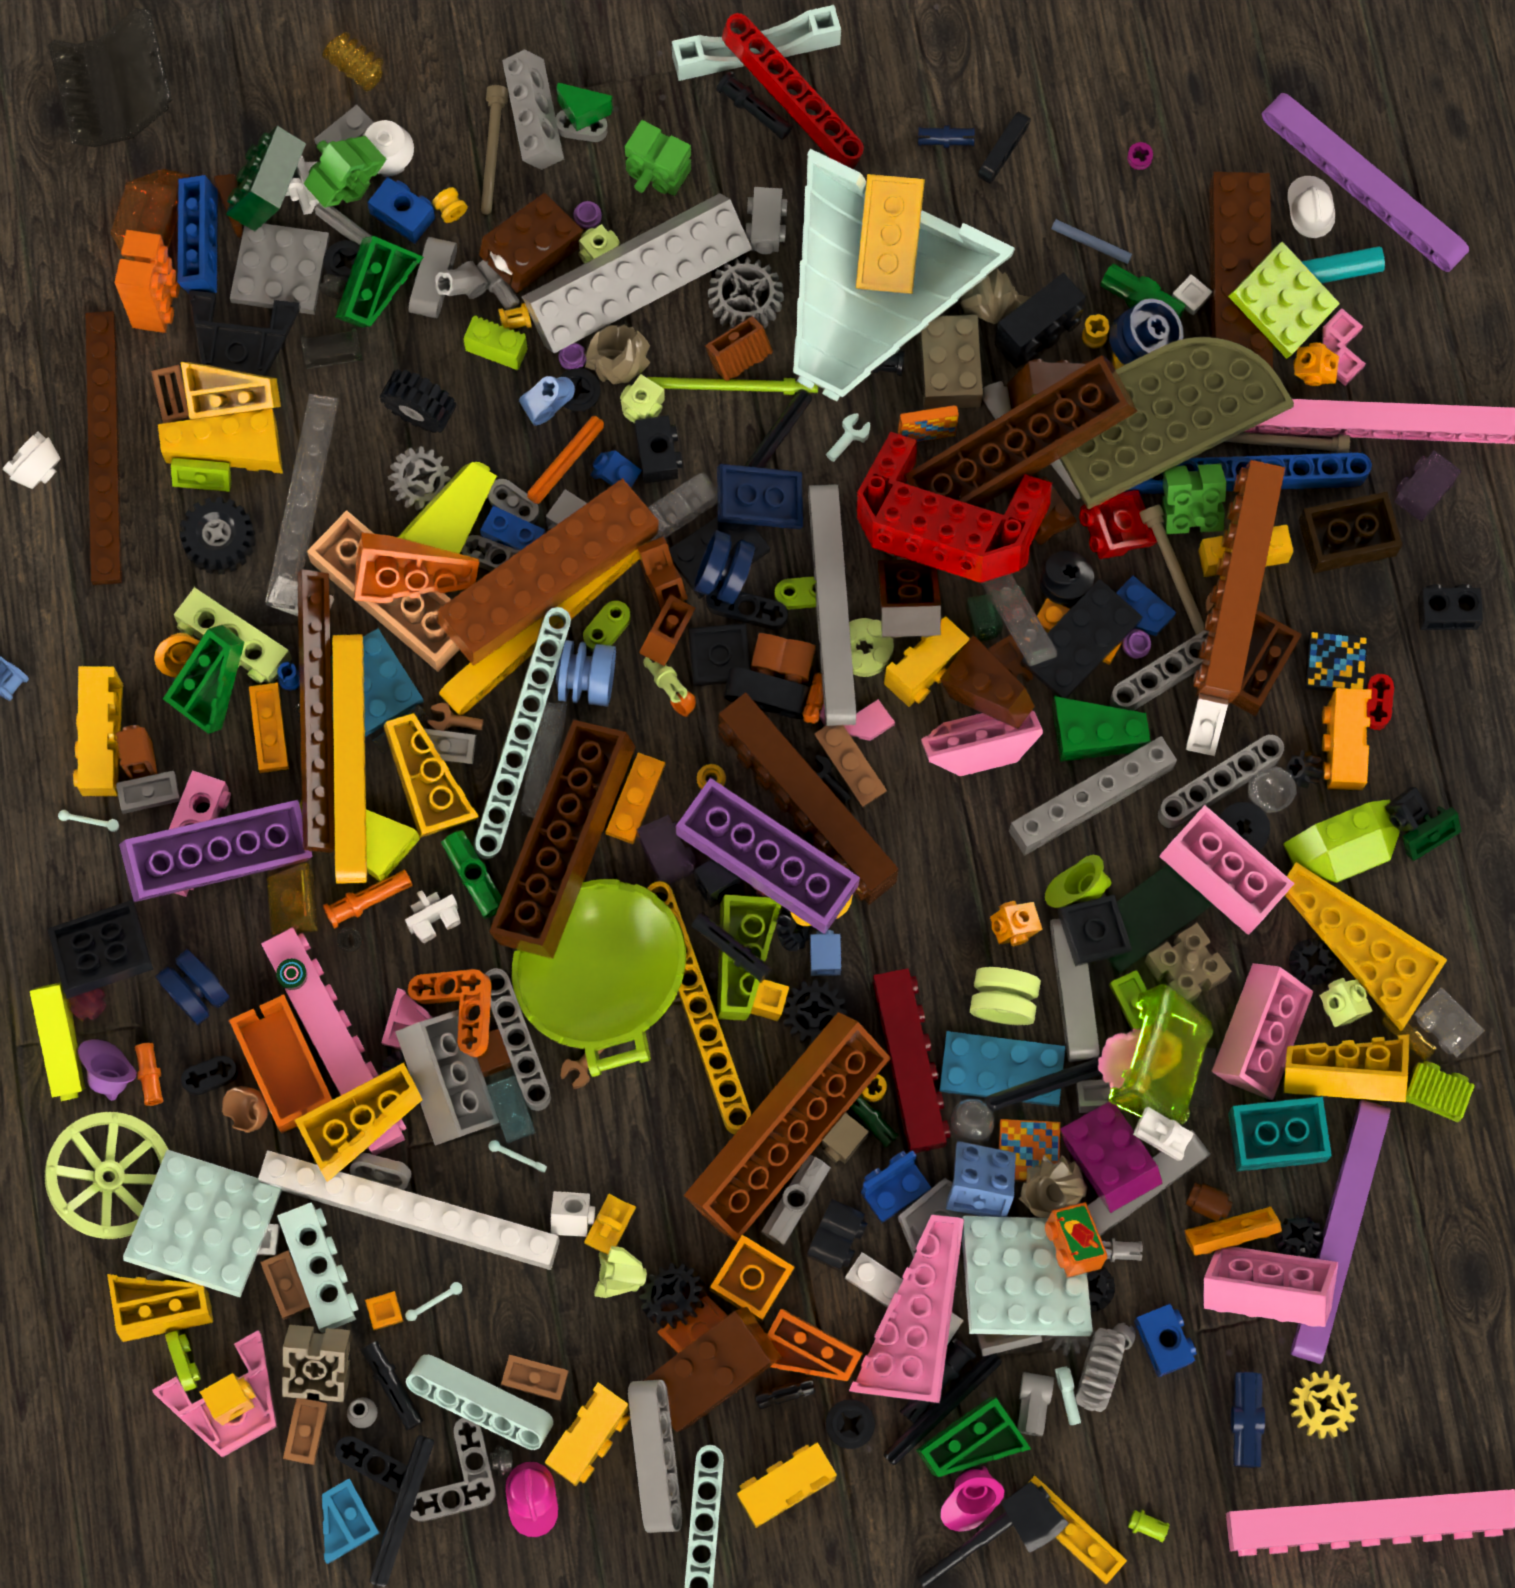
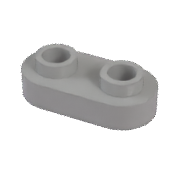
M498 479L494 481L488 494L489 503L534 524L539 517L538 504L529 500L527 493L509 480ZM500 493L507 494V498L504 500L498 499L497 496ZM526 509L530 511V514L528 516H521L520 512Z
M370 1153L359 1154L350 1166V1173L353 1176L401 1190L408 1186L411 1178V1171L403 1162Z

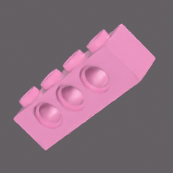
M192 770L169 829L217 819L221 809H226L231 797L226 782ZM207 802L210 804L206 812H196V807L200 803ZM189 889L176 892V894L187 897Z

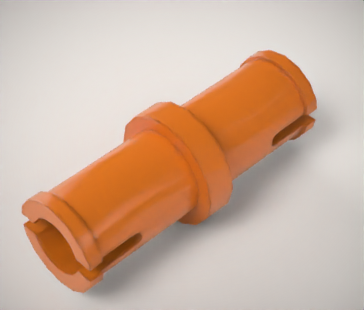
M138 1044L135 1046L139 1066L137 1079L142 1084L144 1105L154 1106L161 1104L164 1101L159 1081L161 1069L157 1068L154 1044Z

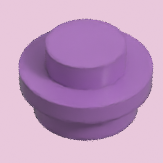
M582 202L574 210V221L583 229L595 228L601 222V209L593 202Z
M573 343L560 350L558 357L561 366L566 370L582 368L586 363L584 347Z
M1134 629L1123 639V650L1131 658H1142L1150 651V637L1144 631Z

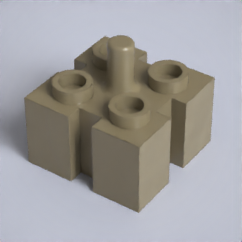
M1198 923L1177 935L1174 947H1171L1169 942H1166L1149 953L1145 960V964L1157 981L1165 978L1168 986L1165 989V993L1177 1010L1182 1009L1197 999L1202 991L1200 987L1204 986L1208 992L1225 981L1231 973L1230 968L1218 952L1211 955L1207 950L1211 941Z
M289 1325L283 1344V1367H285L282 1377V1397L307 1399L308 1393L319 1394V1400L344 1402L350 1378V1360H348L350 1330L326 1328L325 1333L318 1334L314 1333V1327Z

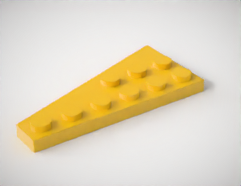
M1296 862L1287 875L1295 884L1285 894L1286 898L1350 973L1358 979L1362 987L1397 1028L1402 1031L1447 959Z

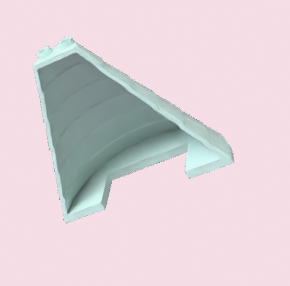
M810 149L807 154V186H805L802 260L800 261L797 336L795 338L793 372L799 376L797 382L811 389L815 384L824 389L823 395L838 401L839 397H844L868 377L872 370L899 351L902 345L929 326L931 321L954 305L961 296L985 279L990 272L1011 258L1015 248L965 223L962 224L961 228H958L922 210L913 294L856 289L867 181L860 172Z

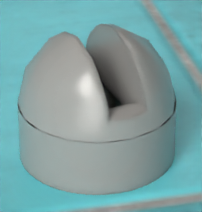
M1124 1322L1118 1323L1112 1330L1124 1335L1126 1340L1124 1350L1130 1349L1135 1341L1136 1331L1132 1325L1129 1327Z

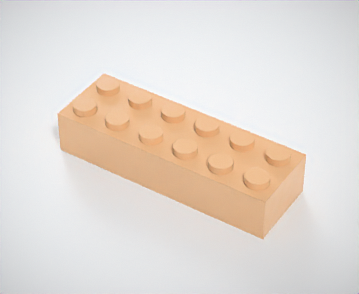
M346 510L311 546L307 553L311 564L321 572L329 573V579L354 600L356 562L361 532L374 533ZM438 591L420 594V597L412 599L410 596L393 599V602L389 603L355 600L437 672L460 650L438 624L437 609L451 600L444 593H439Z

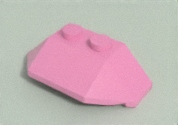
M1031 711L1019 729L984 713L944 722L928 736L923 737L921 741L929 762L958 776H964L1018 762L1043 734V730L1035 711Z

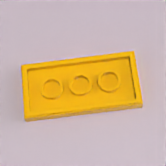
M867 174L856 289L913 294L924 179Z

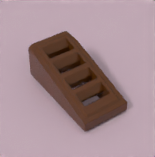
M235 174L214 176V182L226 213L230 205L227 199L239 183L236 180L237 176ZM228 216L234 233L237 237H242L243 224Z

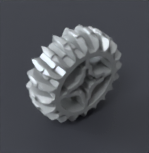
M747 257L745 264H740V261L736 258L733 267L725 263L724 271L717 269L715 272L716 278H711L710 280L711 288L708 289V297L711 299L708 301V305L711 309H714L713 316L715 318L721 317L720 324L722 326L730 322V329L753 316L766 328L768 320L774 321L776 319L775 312H780L782 309L780 302L784 301V294L781 292L783 284L777 282L779 276L777 272L771 273L770 265L761 268V261L759 259L755 264H750V259ZM732 283L734 292L730 294V298L724 300L723 292ZM767 290L769 294L768 300L762 307H759L758 298L762 296V292Z
M1099 1328L1095 1332L1077 1389V1405L1090 1411L1102 1412L1106 1409L1123 1358L1126 1343L1124 1335L1117 1333L1115 1330Z

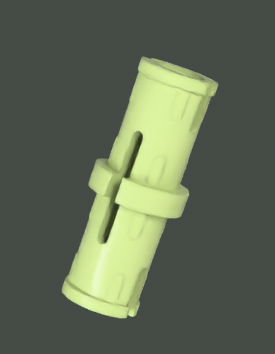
M645 657L644 666L654 676V682L657 686L665 690L670 700L674 703L681 702L676 692H679L683 699H685L688 691L677 679L675 670L667 665L664 667L657 662L652 663L648 657Z

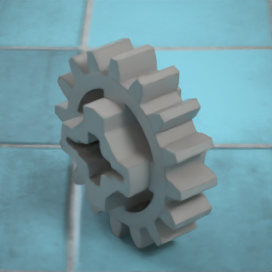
M421 446L415 452L412 448H409L405 451V455L401 453L396 456L397 462L390 465V468L395 471V473L388 476V479L395 483V485L390 487V491L397 490L399 494L396 500L399 501L404 498L406 500L405 507L407 508L414 503L416 510H421L424 505L426 507L443 489L444 484L451 480L450 477L444 474V472L449 470V466H441L440 463L443 457L440 456L435 459L433 457V449L425 454L424 448ZM404 469H405V470H406V474H405V477L403 478V472H404ZM416 476H427V478L423 479V481H412V479L416 478ZM435 479H436V485H435V488H434V487H433V483H434V481H435Z

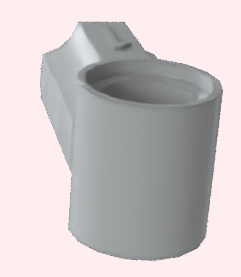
M473 261L465 262L454 270L440 271L435 277V289L440 296L466 294L469 299H474L482 295L489 286L488 281Z
M1023 1372L1019 1392L1021 1404L1017 1429L1020 1433L1031 1436H1043L1047 1405L1051 1401L1054 1377Z

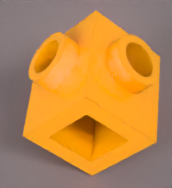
M1310 343L1307 347H1299L1297 349V357L1294 360V375L1304 380V383L1310 386L1334 384L1337 378L1339 356L1326 348V345L1322 343Z
M1010 901L1000 905V910L990 916L992 930L997 937L999 945L1010 942L1012 946L1024 944L1029 941V938L1042 930L1034 902L1017 905L1016 901Z

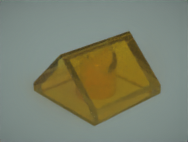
M303 863L267 877L271 935H279L292 927L296 933L318 931L314 875L309 863Z

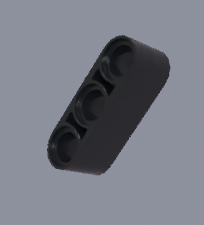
M735 667L729 671L724 698L734 702L746 692L762 711L793 719H803V711L807 705L806 701L810 688L792 681Z

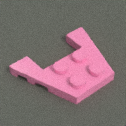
M259 1330L234 1344L248 1369V1373L239 1377V1379L244 1377L249 1382L256 1395L255 1398L251 1399L255 1407L224 1425L218 1423L213 1418L203 1398L192 1404L177 1376L152 1390L154 1395L221 1457L230 1454L277 1427L263 1339Z

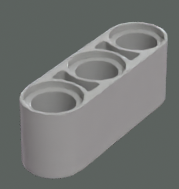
M428 237L422 255L424 258L420 262L410 297L409 313L436 319L439 317L445 295L440 296L436 291L435 277L440 271L453 269L457 253V243Z

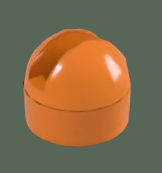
M689 691L685 699L677 693L681 702L674 703L670 700L674 710L684 717H687L694 710L696 704L695 696Z

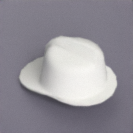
M1315 176L1297 178L1288 189V204L1293 226L1301 235L1308 238L1325 236L1331 231L1335 223V208L1330 188L1323 180Z

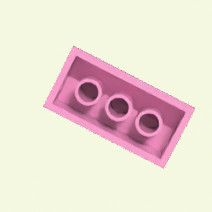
M1206 805L1202 807L1159 856L1248 935L1295 884Z
M1253 963L1212 1072L1231 1085L1273 1100L1286 1067L1287 1046H1293L1313 991L1281 967Z
M1233 1246L1215 1250L1204 1277V1309L1244 1314L1249 1317L1270 1318L1280 1322L1289 1321L1308 1326L1325 1327L1332 1308L1338 1262Z

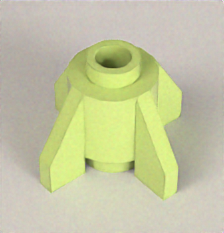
M611 1246L608 1255L599 1252L601 1267L599 1273L600 1281H598L594 1291L596 1297L608 1298L630 1291L637 1292L640 1286H644L647 1275L646 1269L643 1268L642 1262L622 1247Z

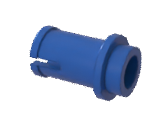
M289 662L280 664L277 671L280 686L289 691L297 689L300 686V677L295 665L291 664L290 666Z

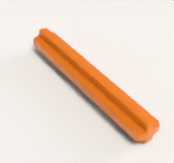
M592 416L529 489L527 494L529 500L535 504L541 503L604 428L603 420L597 416Z

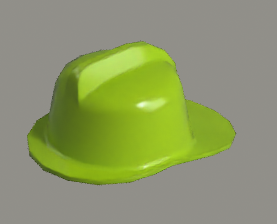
M1094 854L1086 856L1077 864L1055 877L1045 892L1047 904L1054 908H1061L1075 901L1082 903L1101 898L1105 890L1112 884L1110 878L1103 871L1104 864L1101 857Z

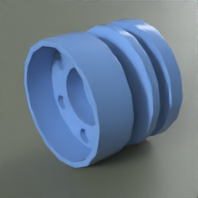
M566 640L557 665L556 684L558 701L566 702L569 689H573V703H578L583 690L588 691L589 705L608 707L614 679L616 646L596 644L592 656H587L585 642H580L578 653L574 654V641Z

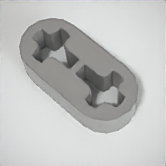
M563 110L556 115L558 132L562 137L599 142L608 133L605 118L595 122L599 124V128L596 132H592L591 127H593L594 123L576 131L572 124L569 125V128H564L563 123L566 122L568 117Z

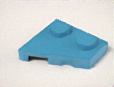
M350 1479L322 1494L324 1560L326 1564L331 1563L380 1534Z

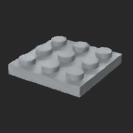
M263 224L254 232L244 226L230 294L231 303L273 309L274 300L297 302L301 306L299 313L315 315L324 269V256L330 239L329 233L271 224Z

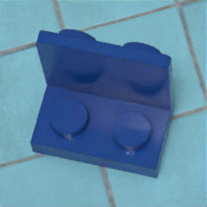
M913 1150L908 1154L904 1151L898 1153L889 1160L890 1164L885 1170L881 1171L880 1168H877L864 1178L866 1181L863 1182L861 1195L881 1224L931 1190V1186L914 1163L917 1155Z

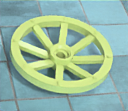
M100 1112L82 1117L69 1125L58 1136L48 1154L45 1166V1186L50 1202L58 1215L72 1228L81 1233L102 1239H117L131 1236L138 1219L128 1224L111 1226L112 1193L114 1192L139 1217L143 1206L122 1184L153 1185L156 1175L125 1174L124 1170L151 1147L154 1149L161 1165L168 1147L152 1127L131 1115L118 1112ZM109 1125L104 1162H101L80 1132L94 1126ZM118 1126L136 1132L145 1141L118 1163L115 1162ZM71 1139L95 1171L58 1165L60 1154ZM109 1173L114 1180L106 1182L103 1179V1175ZM57 1176L93 1181V1184L67 1204L59 1190ZM99 1191L102 1192L101 1225L89 1222L74 1212V1210Z

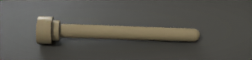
M501 85L488 86L486 91V101H488V106L491 108L481 212L484 215H489L492 212L501 110L508 102L509 96L508 88Z
M1243 432L1225 441L1328 450L1331 454L1349 453L1350 435L1338 434L1337 437L1332 436V439Z
M1160 504L1140 512L1139 515L1143 524H1147L1148 528H1152L1197 635L1204 631L1205 625L1163 527V517L1165 516Z

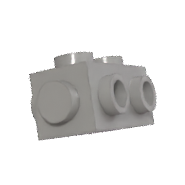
M754 187V197H748L747 214H752V223H746V236L748 240H751V251H757L760 254L779 252V242H785L786 225H780L781 216H787V199H782V188Z

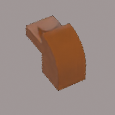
M661 537L637 547L643 574L660 609L662 610L669 595L682 601L687 600L682 578L673 564L665 538Z

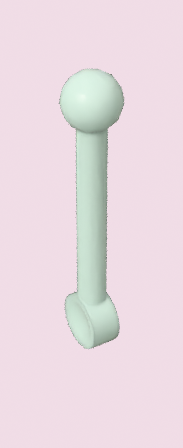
M61 810L58 813L61 821L70 819L104 826L111 832L119 829V823L115 819L103 821L70 814L67 810Z
M492 1140L489 1143V1149L492 1152L499 1151L544 1173L547 1169V1166L535 1162L501 1146L497 1140Z
M454 1282L446 1292L415 1310H408L405 1314L406 1319L414 1321L417 1315L452 1294L459 1295L462 1292V1285Z

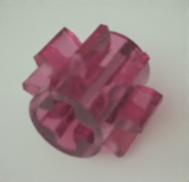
M98 988L71 997L69 1002L73 1006L70 1011L82 1022L87 1017L93 1021L106 1008L107 1003L102 1000L106 995Z

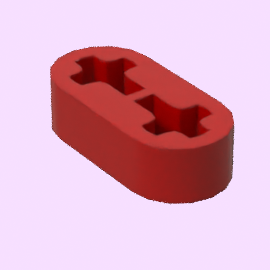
M1376 674L1372 676L1366 686V689H1372L1371 699L1367 701V717H1370V729L1381 730L1387 726L1392 716L1394 682L1388 675ZM1378 682H1381L1382 687L1387 689L1384 690L1381 698H1377L1378 690L1373 688ZM1376 705L1380 706V715L1385 716L1381 718L1380 722H1376L1375 717L1370 715L1374 713Z

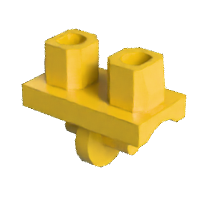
M608 1194L584 1244L608 1255L611 1246L617 1247L636 1206Z

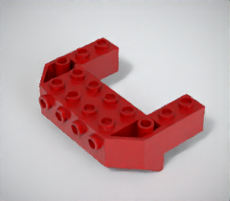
M894 432L889 433L857 492V520L872 548L980 583L1017 572L1027 565L1029 547L1050 507L1051 482L1025 474L1005 514L1002 515L905 484L907 481L905 475L912 471L916 464L917 440Z

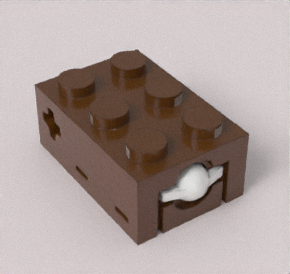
M544 192L484 235L479 256L485 262L488 261V265L508 285L511 284V288L516 293H519L578 250L583 230Z

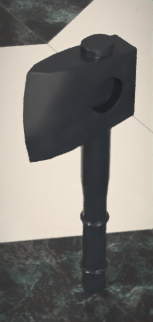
M1030 1481L1001 1502L1005 1509L1003 1514L979 1530L970 1540L959 1548L957 1547L955 1551L931 1568L929 1567V1570L917 1579L926 1588L935 1580H939V1577L962 1560H966L973 1552L987 1545L1012 1526L1015 1527L1030 1553L1053 1540L1069 1523L1048 1500L1051 1497L1041 1485L1037 1488Z

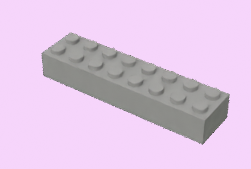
M719 193L522 296V299L544 346L551 352L556 353L752 250L731 199Z

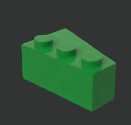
M223 625L209 628L165 694L163 700L207 734L221 730L245 642Z
M1054 696L1051 707L1060 762L1132 753L1151 742L1146 713Z

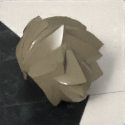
M996 268L985 279L961 296L960 305L964 311L963 315H978V318L996 324L1031 297L1020 295L1015 287L1012 286L1006 272L1002 274Z
M625 324L617 327L618 325L607 326L597 331L593 339H590L589 347L584 351L586 356L585 367L596 371L599 379L603 382L609 380L612 384L629 383L650 364V361L646 358L650 344L639 331H635L633 326L627 327Z
M1043 1155L1040 1166L1027 1167L1026 1183H1023L1020 1193L1021 1197L1018 1199L1030 1209L1033 1215L1039 1218H1049L1052 1210L1079 1204L1081 1199L1086 1196L1087 1186L1075 1161L1070 1163L1062 1155L1059 1161L1053 1164Z

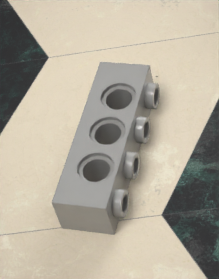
M524 49L502 60L522 161L543 170L564 160L544 59Z

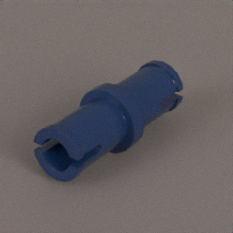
M944 125V128L919 127L918 136L930 137H919L918 146L944 145V148H949V145L974 146L975 138H963V136H975V128H950V125Z

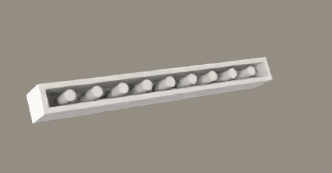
M268 1150L258 1177L260 1182L279 1187L282 1191L548 1270L552 1268L560 1242L559 1237L551 1233L347 1173L339 1172L327 1182L318 1165Z

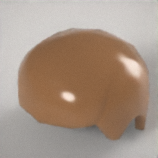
M249 1086L234 1087L228 1090L223 1098V1115L230 1117L234 1121L232 1126L234 1129L251 1133L263 1126L269 1111L263 1094L259 1090Z

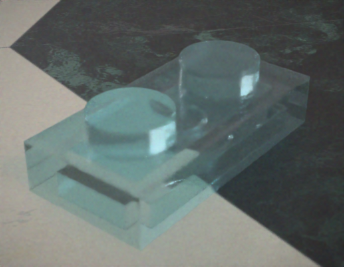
M514 1075L487 1085L506 1142L510 1143L535 1134L516 1076Z

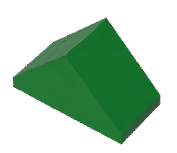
M562 83L557 84V101L576 131L612 114L613 103L611 95Z

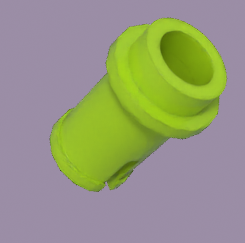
M1142 1509L1140 1512L1134 1510L1128 1523V1527L1133 1529L1132 1532L1136 1534L1138 1531L1163 1542L1170 1524L1144 1514L1145 1511Z

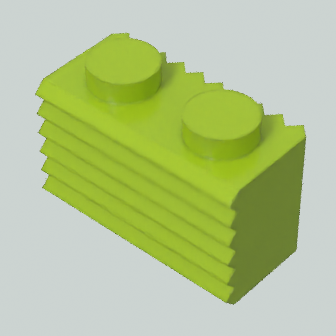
M477 315L473 316L463 339L465 351L515 370L520 368L528 350L524 333L520 334L519 331L515 332L514 329L510 330L509 327L504 328L503 325L499 326L498 323L494 324L493 321L488 322V319L483 320L482 317L478 319Z
M1424 1061L1422 1064L1418 1062L1414 1066L1407 1084L1406 1102L1459 1122L1464 1116L1475 1085L1468 1083L1469 1078L1462 1074L1452 1073L1450 1075L1441 1072V1067L1435 1063Z

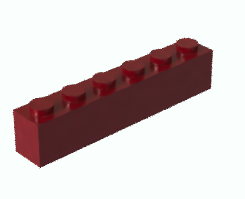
M909 968L876 974L873 976L872 982L888 1055L891 1057L889 1061L909 1152L913 1150L915 1153L944 1148L947 1143L946 1139L951 1138L948 1121H942L940 1109H944V1102L941 1091H935L933 1080H938L935 1063H929L927 1051H931L929 1034H923L921 1023L925 1022V1015L922 1004H916L915 994L919 993L916 976H910Z

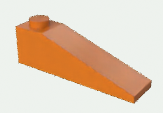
M361 532L356 562L354 600L389 603L393 602V599L410 596L412 599L420 597V594L430 592L446 593L467 589L476 583L479 559L389 535Z

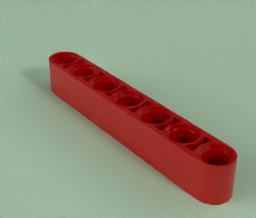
M740 13L731 15L727 19L722 33V40L725 45L829 158L851 169L855 168L864 150L861 140L748 17ZM731 28L739 29L742 33H734ZM750 49H757L761 54H755ZM768 69H775L779 74H772ZM787 89L795 90L798 95L790 94ZM806 109L815 111L817 115H810ZM825 130L833 131L835 136L828 135ZM843 150L851 151L854 156L846 155Z

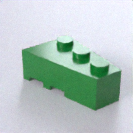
M375 236L364 237L335 318L360 328L370 327L391 301V297L405 283L408 275L424 257Z
M990 1396L915 1450L932 1475L941 1477L985 1462L1001 1459L1008 1455L1024 1452L1031 1448L998 1399Z

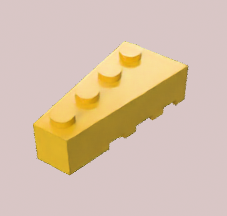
M272 408L158 424L161 453L166 463L171 464L172 458L230 463V467L246 468L248 471L269 470L273 473L283 474L277 422Z
M78 666V713L76 716L78 741L75 742V757L78 759V769H74L73 783L82 796H118L116 783L119 780L120 755L115 734L121 731L123 683L114 667Z
M409 714L385 722L383 728L419 838L475 821L479 817L468 802L463 790L453 778L449 768L436 751L434 744L415 714Z
M1409 1034L1399 1035L1398 1040L1385 1041L1384 1037L1372 1038V1041L1369 1043L1355 1044L1354 1040L1342 1041L1338 1046H1328L1326 1043L1287 1046L1284 1093L1406 1102Z
M402 1063L295 1119V1122L320 1171L328 1182L420 1103L422 1098L405 1064Z

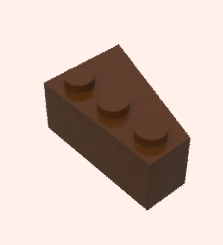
M1042 359L1029 361L1007 383L1011 410L1091 361L1082 363H1070L1068 360L1051 363L1044 362Z
M1257 610L1241 691L1231 703L1256 717L1302 634Z
M974 635L940 678L951 699L1019 729L1035 707L1026 688Z

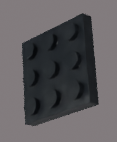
M133 900L47 928L63 992L67 999L153 970L141 922Z

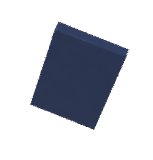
M729 464L718 465V522L801 529L803 527L802 472Z

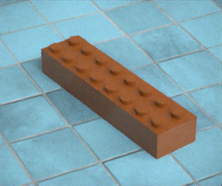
M1250 460L1245 468L1241 467L1239 475L1236 474L1233 491L1237 492L1234 502L1230 503L1227 513V519H1230L1231 523L1228 530L1224 531L1221 547L1226 549L1223 557L1219 558L1216 568V575H1220L1217 586H1213L1210 602L1214 603L1211 614L1208 613L1204 630L1209 631L1206 641L1202 642L1199 651V659H1203L1200 670H1196L1193 687H1197L1196 696L1198 697L1199 694L1227 699L1230 704L1240 694L1285 467Z
M622 478L437 609L438 624L474 666L546 615L551 608L560 605L634 552L637 547L655 537L658 533L659 520Z
M838 1012L683 1196L718 1231L737 1242L891 1057L858 1021Z

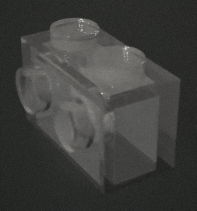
M1442 987L1414 1014L1418 1018L1417 1022L1420 1027L1428 1033L1432 1032L1439 1039L1440 1047L1450 1055L1453 1053L1456 1057L1485 1031Z

